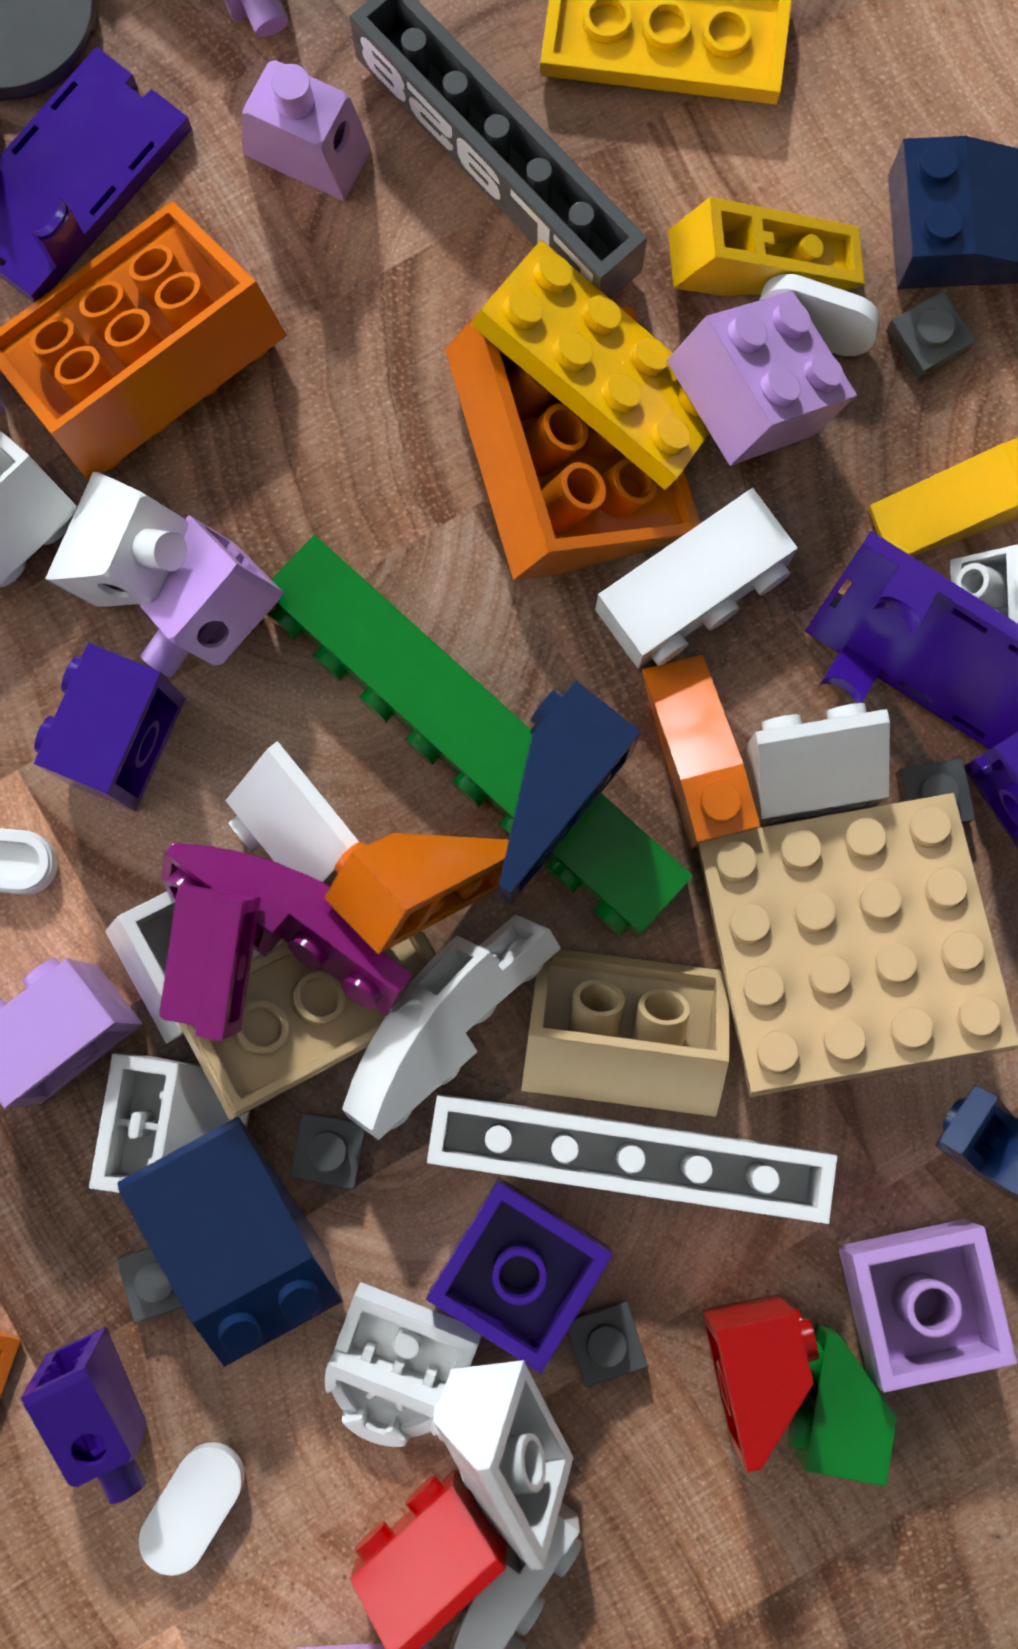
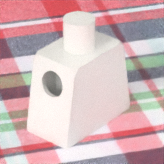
M93 472L45 579L97 607L152 603L158 597L169 571L179 569L186 560L187 545L183 538L188 529V522L185 518L146 494L99 472Z

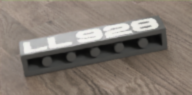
M368 0L349 16L356 58L535 245L540 240L544 241L610 299L642 272L647 237L418 0Z

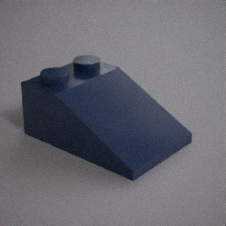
M969 136L903 139L888 174L897 289L1018 283V148Z
M576 680L564 695L557 689L551 691L530 719L534 723L530 730L532 737L499 883L500 897L510 905L632 756L641 734L639 729Z
M239 1116L117 1182L119 1193L191 1323L224 1367L343 1302L328 1250Z

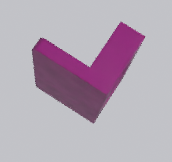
M188 884L182 885L177 889L159 1015L163 1020L195 1025V1037L223 1041L241 1031L261 900L260 896Z

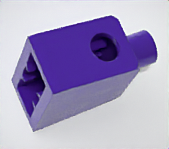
M105 1326L46 1354L20 1399L67 1484L71 1487H78L97 1478L110 1504H116L132 1497L146 1484V1480L135 1457L147 1425L107 1327Z

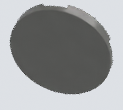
M0 0V99L23 98L43 92L62 81L72 72L70 66L84 49L90 34L92 35L95 32L97 17L96 0Z

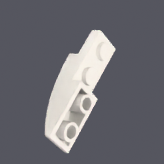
M515 914L479 946L459 936L452 939L407 986L402 998L388 1016L384 1018L369 1043L354 1074L342 1107L346 1116L379 1140L388 1131L402 1125L409 1118L412 1110L434 1090L450 1082L458 1074L461 1066L478 1052L466 1032L474 1025L488 1019L503 999L521 983L534 978L543 968V964L561 949L551 930Z
M561 1503L543 1570H531L518 1554L507 1546L506 1570L461 1610L450 1649H526V1643L515 1636L514 1633L517 1631L522 1636L527 1634L544 1606L545 1599L539 1595L553 1573L563 1577L578 1556L583 1541L577 1538L580 1532L578 1513L564 1503Z

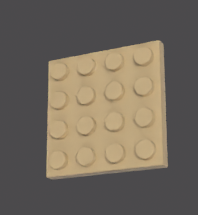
M954 793L762 827L698 845L750 1097L1008 1052L1018 1048V1034Z

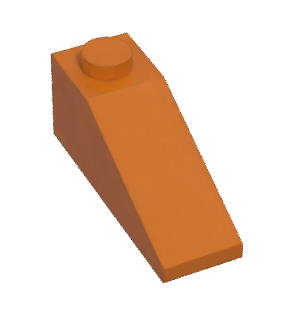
M703 654L666 663L661 666L642 669L644 683L689 850L698 849L700 843L758 829L760 823L744 764Z
M392 833L368 845L360 841L346 850L338 859L334 868L338 875L324 899L379 955L495 892L500 883L509 839Z

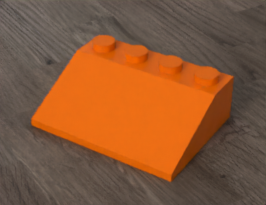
M172 200L1 326L0 371L89 482L93 472L103 474L116 467L124 457L155 434L165 430L172 421L203 398L213 394L220 385L252 361L261 358L268 349L287 335L257 282Z
M619 306L638 323L633 306ZM474 317L445 348L513 580L568 573L670 545L701 524L684 470L664 490L473 328L470 323Z

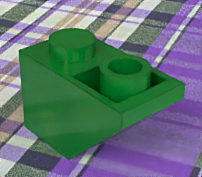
M816 1323L814 1334L819 1351V1360L809 1362L814 1384L804 1398L803 1408H798L789 1423V1448L796 1449L795 1456L807 1472L886 1487L897 1417L841 1336L830 1326Z

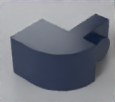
M974 1085L966 1098L957 1100L948 1111L943 1123L944 1132L935 1146L959 1165L1018 1202V1118L1013 1116L998 1097Z

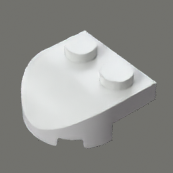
M360 1282L326 1368V1393L332 1392L336 1402L343 1410V1424L354 1434L369 1442L387 1447H403L411 1437L424 1435L428 1432H432L433 1436L437 1434L433 1423L434 1409L436 1403L441 1399L451 1369L470 1367L481 1335L456 1319Z

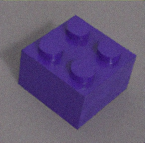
M88 642L82 657H74L64 673L61 690L65 694L55 716H48L38 730L34 743V750L38 754L33 764L67 784L136 812L186 698L160 671Z
M498 1176L431 1285L426 1300L514 1357L524 1360L525 1364L542 1374L613 1254L609 1245Z

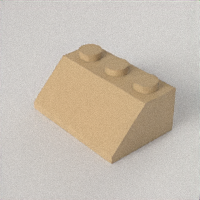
M560 949L543 964V968L536 975L521 1091L712 1117L717 1116L729 1066V995L723 970Z

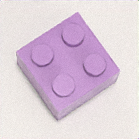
M794 291L705 316L667 360L729 466L814 436L857 396L843 373L840 363L830 352L811 321L808 311L800 303Z
M52 958L36 967L23 979L27 989L7 1004L3 999H0V1103L4 1108L42 1104L143 1025L98 964L67 958L59 962L57 958Z
M961 1219L838 1246L866 1373L870 1380L884 1393L1017 1364L984 1226Z

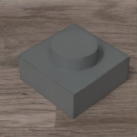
M944 291L892 319L886 329L918 380L970 351L976 341Z
M963 758L901 768L895 772L901 802L954 793L962 824L976 820Z
M308 1112L302 1113L290 1178L355 1189L366 1131L352 1120Z
M150 1247L116 1259L134 1323L183 1308Z
M626 1299L577 1314L568 1329V1334L585 1387L648 1367Z

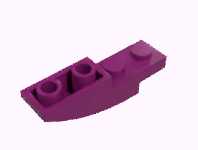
M172 843L164 852L161 880L165 882V888L175 900L177 889L187 884L261 897L253 948L266 957L282 938L288 943V948L296 959L309 968L319 969L321 967L341 982V987L345 994L359 1006L366 1009H373L375 1007L385 1016H388L402 998L413 973L386 953L382 952L378 955L324 899L330 886L280 863L244 852L206 845Z

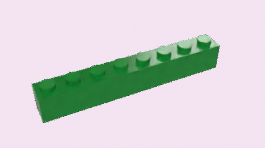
M314 534L271 579L284 594L267 613L268 617L293 640L301 633L319 648L312 656L329 674L338 681H341L346 675L350 676L365 690L358 698L373 714L384 723H387L394 716L411 732L405 738V741L418 755L431 765L440 758L457 774L451 783L461 794L478 808L487 801L504 816L498 826L510 837L532 734H530L531 729ZM602 793L549 857L551 861L545 867L571 893H574L581 886L599 903L592 910L593 913L619 936H622L628 929L633 935L638 937L693 877L688 870Z

